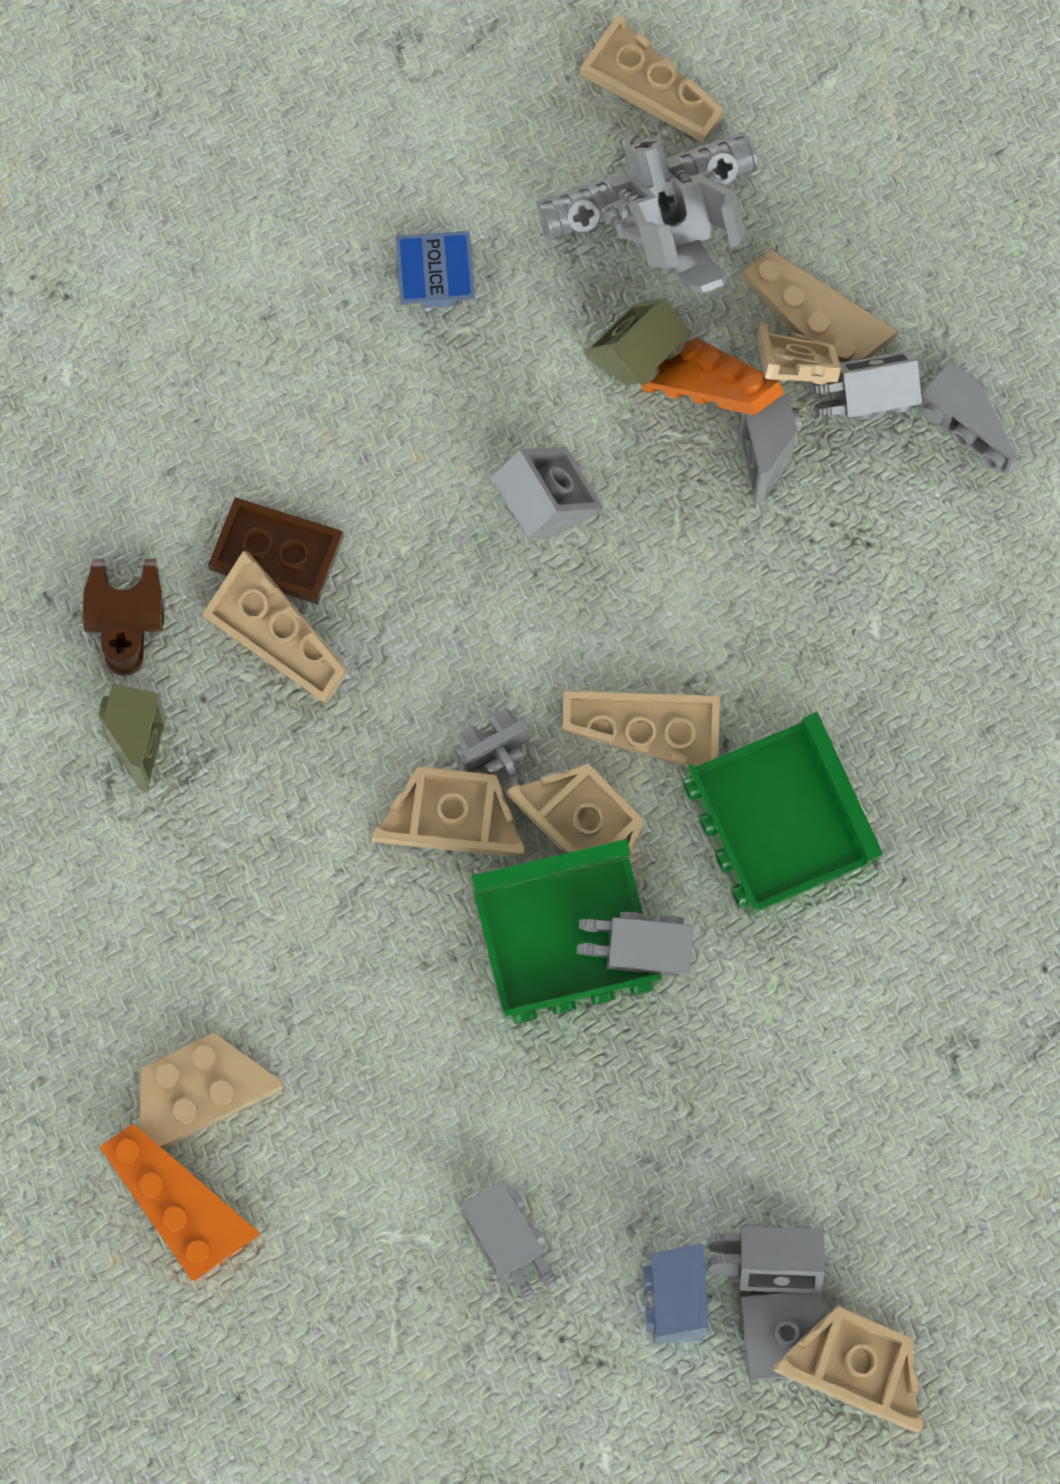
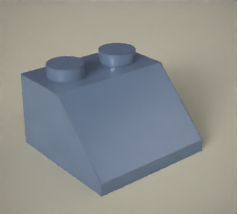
M695 1244L653 1253L650 1266H643L644 1291H652L653 1307H645L646 1331L654 1332L655 1343L705 1341L709 1324L704 1244Z

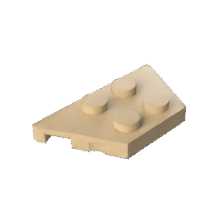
M759 322L756 340L765 379L809 381L815 384L838 382L841 366L834 345L810 339L794 332H789L788 337L769 333L770 324Z
M590 764L573 768L565 773H556L542 777L541 780L521 786H512L506 792L510 799L563 853L627 839L631 853L629 859L631 860L644 819Z
M417 767L408 780L407 787L397 796L390 806L391 810L380 826L374 829L372 840L376 843L524 858V845L520 841L512 814L503 797V791L497 775Z
M212 1032L141 1068L139 1129L162 1149H165L284 1088L277 1077Z
M840 1306L832 1308L773 1367L772 1371L889 1422L915 1433L922 1431L923 1418H918L915 1395L916 1392H919L917 1374L913 1369L915 1356L912 1338Z

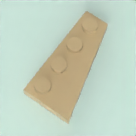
M618 13L581 65L580 75L705 144L723 118L724 109L693 80H687L676 70L677 66L667 57L663 58L651 47V42L641 33L636 34L627 25L628 21Z
M771 249L742 271V279L794 333L834 345L840 363L871 358L897 337V330Z
M243 551L202 616L322 702L329 703L348 674L349 669L251 554Z
M564 691L562 732L686 767L692 763L696 767L719 757L720 696Z

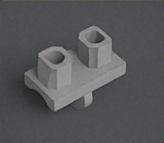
M503 708L489 717V723L495 731L494 735L483 739L476 725L469 726L457 734L462 751V764L467 772H472L485 765L489 774H493L500 769L503 770L508 778L516 774L513 762L524 757L519 746L529 741L527 734L529 727L524 719L518 721L508 708Z

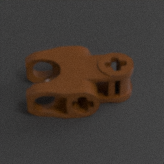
M156 558L145 559L141 580L137 585L130 589L119 590L108 584L107 567L105 566L104 559H93L83 595L85 633L102 632V652L110 671L121 676L132 675L143 664L145 632H163L165 602L160 587ZM126 647L124 653L120 654L121 648Z

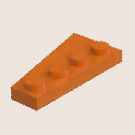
M697 337L685 342V348L674 358L663 361L658 366L660 372L655 378L644 385L640 383L644 392L653 394L657 389L663 390L666 397L676 399L681 395L691 396L694 403L705 405L707 402L714 401L717 402L719 408L750 415L758 414L784 394L778 380L765 379L763 372Z
M134 1123L99 1147L193 1283L261 1235L260 1232Z

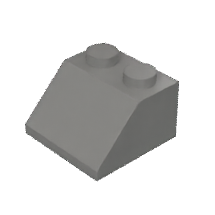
M789 395L779 397L756 415L742 413L739 439L755 503L763 502L791 462L794 446L799 444L797 431L802 429L798 408L791 407Z
M567 447L519 449L491 476L499 489L500 497L508 504L517 519L520 530L526 534L528 539L553 537L599 513L603 509V506Z

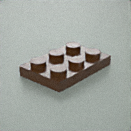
M235 497L208 566L210 571L227 576L242 552L247 551L284 594L318 605L344 535L341 530Z

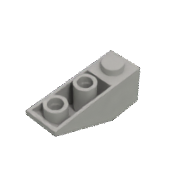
M950 361L923 391L922 404L919 405V409L922 410L923 415L928 421L935 425L940 424L951 432L952 437L958 444L966 448L970 447L981 455L982 460L987 466L993 470H1000L1008 476L1013 468L1016 455L982 384L954 362Z

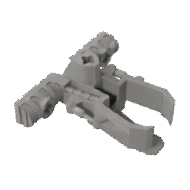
M743 132L667 158L662 140L657 135H654L650 139L641 140L633 145H625L628 176L616 174L536 201L544 235L548 240H553L554 237L559 235L571 234V231L574 230L587 232L593 229L596 224L606 222L616 228L618 238H627L638 244L649 267L670 268L674 270L685 288L691 292L704 293L724 286L727 276L712 261L701 242L711 238V223L727 232L730 249L741 244L746 233L736 192H734L733 184L730 182L735 177L745 175L746 172L757 171L758 160L750 138ZM582 205L583 207L579 209L580 215L575 217L574 215L578 214V207Z

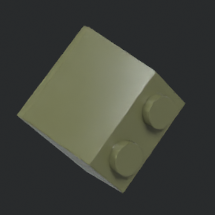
M665 298L634 303L583 353L589 360L625 385L638 383L644 385L657 376L660 372L658 366L666 358L668 360L674 358L685 348L683 342L692 332Z
M112 684L109 697L103 696L99 719L103 720V730L107 732L112 748L139 789L148 792L166 723L159 693Z

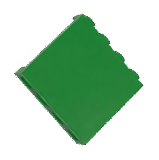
M818 712L803 717L799 724L696 767L694 763L687 766L684 773L686 778L682 779L684 790L690 801H697L702 814L698 815L701 828L707 837L713 836L718 850L714 851L717 863L723 873L729 872L735 885L731 887L734 901L739 909L745 907L748 916L876 863L883 855Z
M627 839L471 875L470 883L503 1019L513 1017L514 1024L538 1019L536 1012L552 1008L553 1015L576 1010L575 1002L591 999L592 1005H598L616 1000L614 995L616 992L630 989L631 996L654 991L653 983H657L662 979L661 973L649 974L607 970V958L576 954L577 945L593 943L608 946L609 933L585 932L579 929V920L611 921L613 917L620 918V912L643 914L629 859L631 853Z

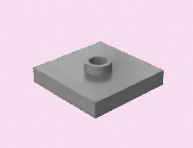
M823 1289L822 1294L776 1293L740 1297L749 1382L788 1378L772 1371L773 1367L826 1315Z

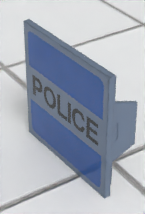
M470 231L395 236L400 305L421 303L424 308L452 306L455 301L475 300Z

